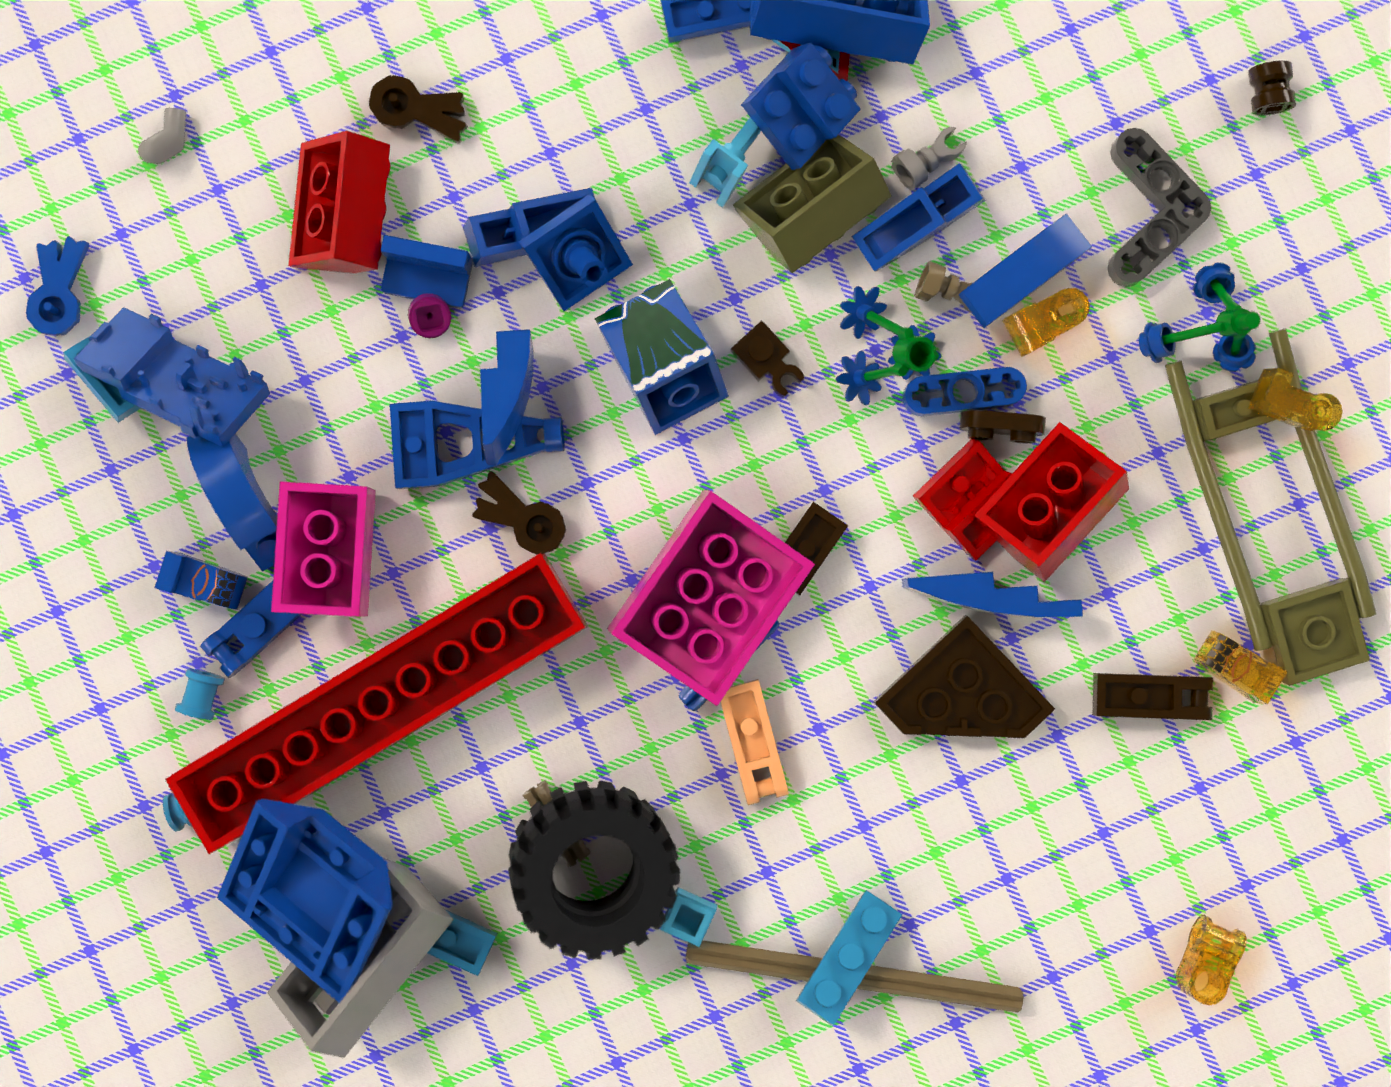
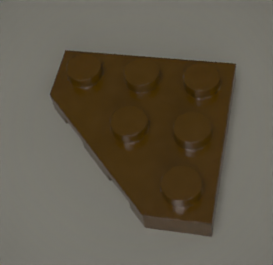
M966 615L873 701L902 734L1026 738L1055 710L1046 698Z

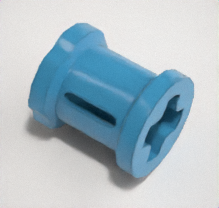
M187 668L185 676L188 677V683L182 702L176 703L175 711L194 718L213 720L215 714L211 710L218 686L224 684L225 678L211 672Z

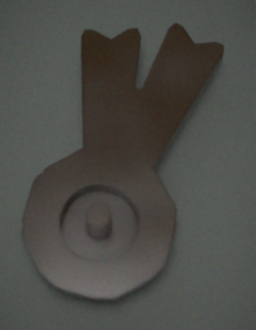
M395 75L383 78L371 89L369 108L378 122L385 127L403 129L416 120L457 144L461 143L460 133L468 128L465 122L447 116H465V111L462 107L464 95L461 92L420 95L410 79Z
M492 471L488 473L487 481L478 484V487L497 501L498 504L476 498L478 508L473 512L472 517L513 527L518 545L536 555L552 552L560 546L565 537L566 526L563 516L558 509L544 502L526 506Z

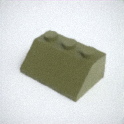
M838 134L836 138L827 139L800 169L791 170L786 163L735 202L733 206L770 255L793 273L800 267L808 264L815 255L832 242L840 239L845 232L863 218L874 213L892 195L875 159Z

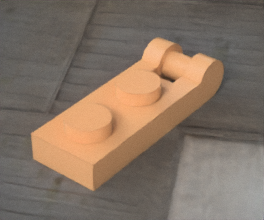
M759 680L731 686L721 700V706L747 805L759 803V798L773 794L776 795V798L789 795ZM768 766L771 777L755 781L752 770Z

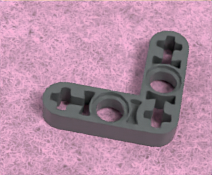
M1138 128L1127 129L1117 137L1111 147V159L1160 212L1109 260L1107 269L1110 278L1117 285L1124 287L1133 286L1144 279L1207 220L1211 212V203L1207 195L1147 132ZM1136 142L1140 147L1136 152L1137 155L1126 156L1123 151L1127 148V144L1131 145ZM1151 156L1154 161L1141 173L1138 168ZM1161 169L1169 174L1171 179L1169 189L1158 190L1153 187L1150 182V174L1153 170ZM1180 187L1183 192L1170 203L1166 198L1171 196ZM1192 202L1197 208L1193 212L1194 215L1186 218L1181 212L1185 208L1184 204L1188 205ZM1152 228H1163L1168 233L1170 241L1167 248L1158 249L1151 245L1148 235ZM1141 250L1146 257L1134 266L1135 273L1131 271L1124 274L1121 271L1124 265L1123 260H1130Z

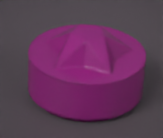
M427 293L419 295L411 302L408 308V320L411 328L418 335L425 338H436L444 334L449 328L451 312L443 298Z

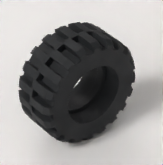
M587 781L574 783L575 791L564 794L562 787L550 792L552 798L550 802L544 805L541 801H538L530 808L532 816L530 820L520 821L515 831L517 841L511 843L509 850L510 867L508 870L517 911L522 914L525 926L531 933L538 932L540 942L548 948H555L559 944L562 955L573 958L577 957L578 951H584L588 960L601 959V952L609 950L612 951L615 957L626 953L624 946L633 941L637 946L649 939L646 931L651 926L658 930L666 920L662 910L664 907L668 909L673 908L677 897L673 885L676 886L680 883V869L676 864V860L679 857L675 844L663 821L645 799L639 800L634 791L624 786L620 791L615 790L612 782L599 781L597 788H589ZM592 836H609L625 842L632 852L633 864L627 879L615 892L601 899L581 901L565 896L557 890L553 881V869L562 853L572 844Z

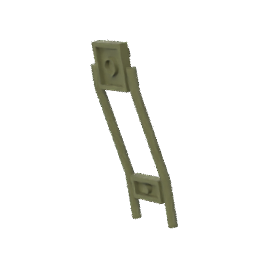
M1284 328L1269 333L1279 371L1277 375L1192 400L1182 361L1166 364L1165 369L1187 449L1239 595L1254 650H1266L1273 646L1282 683L1290 686L1370 661L1359 618L1376 615V610L1365 569L1306 406L1287 330ZM1291 415L1348 577L1344 579L1339 578L1265 601L1260 605L1204 441L1220 438Z

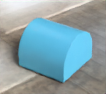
M678 887L675 891L677 897L673 908H667L665 913L666 920L661 925L660 930L700 947L717 910V904Z

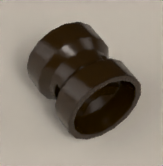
M1284 60L1271 61L1256 65L1248 70L1249 84L1255 91V95L1251 99L1252 114L1260 116L1279 114L1296 106L1295 92L1290 89L1289 81L1293 78L1292 62Z

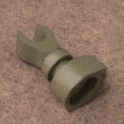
M928 261L919 278L914 294L915 298L927 302L938 292H941L942 298L951 300L954 297L955 300L962 304L965 310L972 313L959 297V294L972 283L959 282L960 278L953 274L946 277V267Z

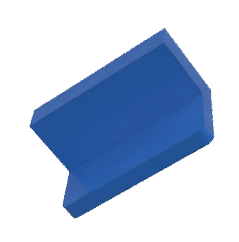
M388 235L383 236L381 253L387 258L381 290L385 294L415 299L419 295L430 293L443 298L448 306L464 307L473 264L472 257L468 251Z

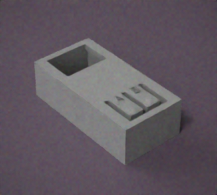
M383 858L388 864L392 901L399 893L413 911L397 931L386 920L359 979L340 1003L292 962L268 990V995L310 1051L345 1058L454 920L407 866ZM314 1001L318 1004V1006L325 1014H329L327 1020L322 1016V1014L313 1004Z

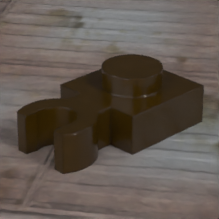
M762 320L730 350L758 382L768 374L772 378L774 392L782 398L788 394L786 388L781 385V378L784 375L793 376L799 384L804 380V375L797 366L786 365L782 361L790 353V350Z

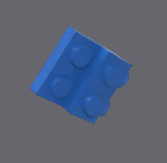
M811 42L793 48L741 104L791 170L800 169L827 139L836 138L861 110L854 101L857 97L855 88L848 81L837 78L830 68L832 64L830 54L820 46H813Z

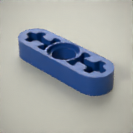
M1013 367L920 376L913 379L905 387L902 400L907 411L915 416L1003 408L1014 405L1024 397L1027 390V382L1024 375ZM1003 376L1007 377L1008 383H1015L1016 390L1009 393V398H1005L1003 391H994L987 394L989 401H983L985 386L981 378H987L986 386L999 384ZM966 380L973 384L976 395L972 402L961 403L955 399L953 386L957 381ZM939 382H945L944 398L948 406L941 405L943 397L930 399L926 407H921L919 400L912 399V394L918 391L919 385L924 386L925 392L931 393L939 392L942 389Z

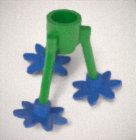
M856 286L854 288L853 296L855 302L843 301L840 304L841 309L849 313L840 323V328L845 330L853 326V333L857 339L862 336L866 325L873 330H878L879 326L896 334L897 336L891 338L894 347L892 356L888 359V363L894 366L879 369L878 363L866 366L864 351L857 353L855 361L848 356H843L841 363L847 373L838 375L836 381L843 385H849L845 392V400L847 402L852 401L858 395L862 404L869 405V390L876 392L881 390V385L876 379L896 375L902 376L904 380H907L914 371H918L922 376L930 375L929 368L932 367L936 360L942 357L936 351V347L933 344L935 333L930 332L921 337L916 326L902 327L879 315L887 308L885 303L876 302L880 292L879 287H873L866 295L862 287Z

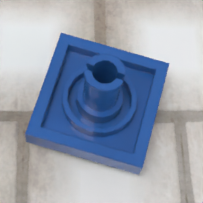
M588 194L519 241L563 311H566L633 265L600 206L591 194Z

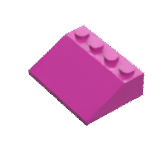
M703 490L607 629L619 640L718 706L815 564L711 490Z

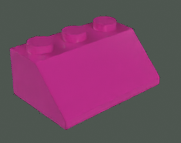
M280 482L271 612L368 616L376 490L367 486Z

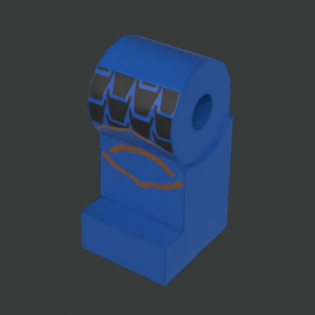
M166 551L154 588L237 610L248 577L180 552Z

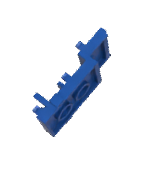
M125 307L109 323L104 322L89 337L90 342L74 357L76 365L83 372L118 388L122 399L179 426L183 433L195 439L200 436L221 447L228 443L270 395L268 385L263 381V375L253 370L249 375L241 359L234 357V363L231 362L227 365L210 357L209 350L200 345H197L195 350L174 340L170 329L162 325L160 317L150 314L148 319Z

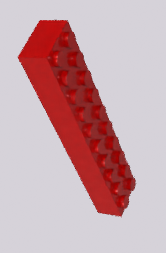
M539 553L167 777L165 781L208 854H211L243 835L256 801L267 799L290 804L298 803L588 628V625L546 555Z

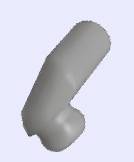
M172 107L165 108L163 130L139 144L138 153L143 161L160 164L183 150L186 124L185 110Z

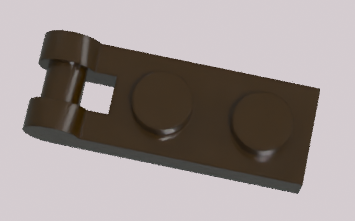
M1093 673L1092 715L1212 720L1213 707H1208V690H1213V677ZM1182 689L1191 690L1190 706H1182Z

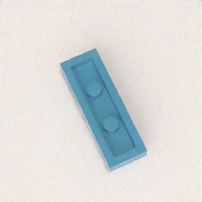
M866 890L796 1001L829 1025L834 1026L903 914Z

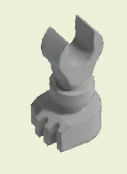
M956 127L943 129L936 138L935 143L929 148L923 147L917 153L908 148L906 151L902 150L893 157L891 168L905 187L914 190L928 180V172L931 173L937 169L941 161H952L963 152L967 144L966 142L955 149L948 148L944 143V140L955 131Z

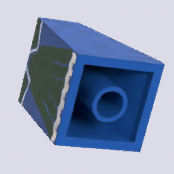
M670 279L659 285L647 288L642 294L621 305L609 308L604 314L595 318L609 350L655 435L729 397L715 355Z

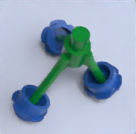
M1217 262L1201 268L1195 275L1196 283L1193 285V291L1197 297L1204 298L1209 303L1223 302L1226 310L1218 315L1216 323L1173 333L1168 323L1153 324L1148 322L1144 327V332L1139 335L1141 353L1145 357L1150 356L1153 362L1160 363L1162 358L1174 354L1176 342L1219 332L1222 337L1220 342L1214 345L1213 357L1216 361L1220 362V366L1224 370L1236 372L1239 368H1249L1256 359L1254 354L1256 346L1247 333L1259 326L1260 316L1256 312L1242 309L1240 305L1234 302L1231 294L1235 289V276L1230 272V267L1227 264Z

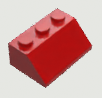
M343 131L301 143L288 266L345 273L378 270V262L382 255V223L386 214V183L391 169L389 161L390 144L350 131Z
M1059 422L974 516L1015 560L1045 582L1129 490L1127 471Z

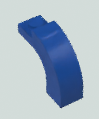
M236 433L224 447L200 436L196 439L191 436L187 437V448L192 466L208 501L222 525L240 550L245 548L262 572L272 567L275 563L278 515L269 504L254 477L249 463L247 448Z

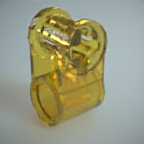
M1066 288L1038 303L1034 302L1020 309L1002 321L1018 352L1023 357L1055 340V337L1083 322L1089 313L1090 304L1082 291L1076 288ZM1071 304L1074 311L1061 316L1058 309L1063 305Z
M1206 915L1199 916L1191 928L1187 947L1176 971L1175 978L1179 989L1201 1004L1214 1005L1222 1001L1227 994L1236 966L1245 951L1247 938L1244 931L1239 929L1230 931L1214 924L1212 919ZM1216 938L1218 940H1221L1222 943L1217 944L1213 942L1212 939ZM1202 972H1207V985L1202 990L1196 991L1195 979Z

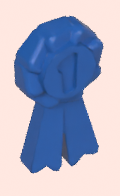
M70 236L65 240L63 251L61 244L56 240L51 241L48 245L41 243L36 245L43 285L28 297L26 317L38 332L45 335H66L80 322L81 303L70 289L89 249V243L86 241L76 242Z

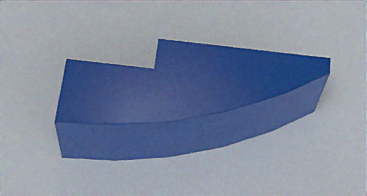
M959 163L925 188L921 187L851 237L874 272L933 237L986 200L963 165Z
M592 188L512 203L509 209L468 217L463 230L474 267L527 255L519 241L588 194L594 197Z
M1066 213L959 294V297L982 327L985 328L1076 261L1092 246Z
M530 329L496 331L497 368L480 369L482 437L487 466L496 465L509 447L522 421L529 400L533 378L534 354Z

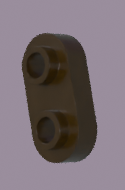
M983 410L961 412L960 430L968 431L969 439L993 440L994 434L1010 435V442L1032 444L1036 442V436L1045 435L1046 417Z

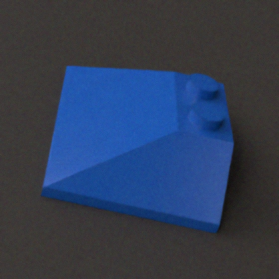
M267 799L256 801L217 896V899L338 1003L342 1001L359 979L393 907L388 864L385 859L325 810Z

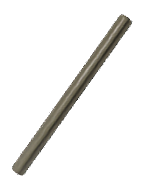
M703 940L700 947L688 942L686 951V962L688 964L807 982L822 959ZM872 965L857 989L1016 1013L1021 1011L1024 1000L1023 991L1019 987Z

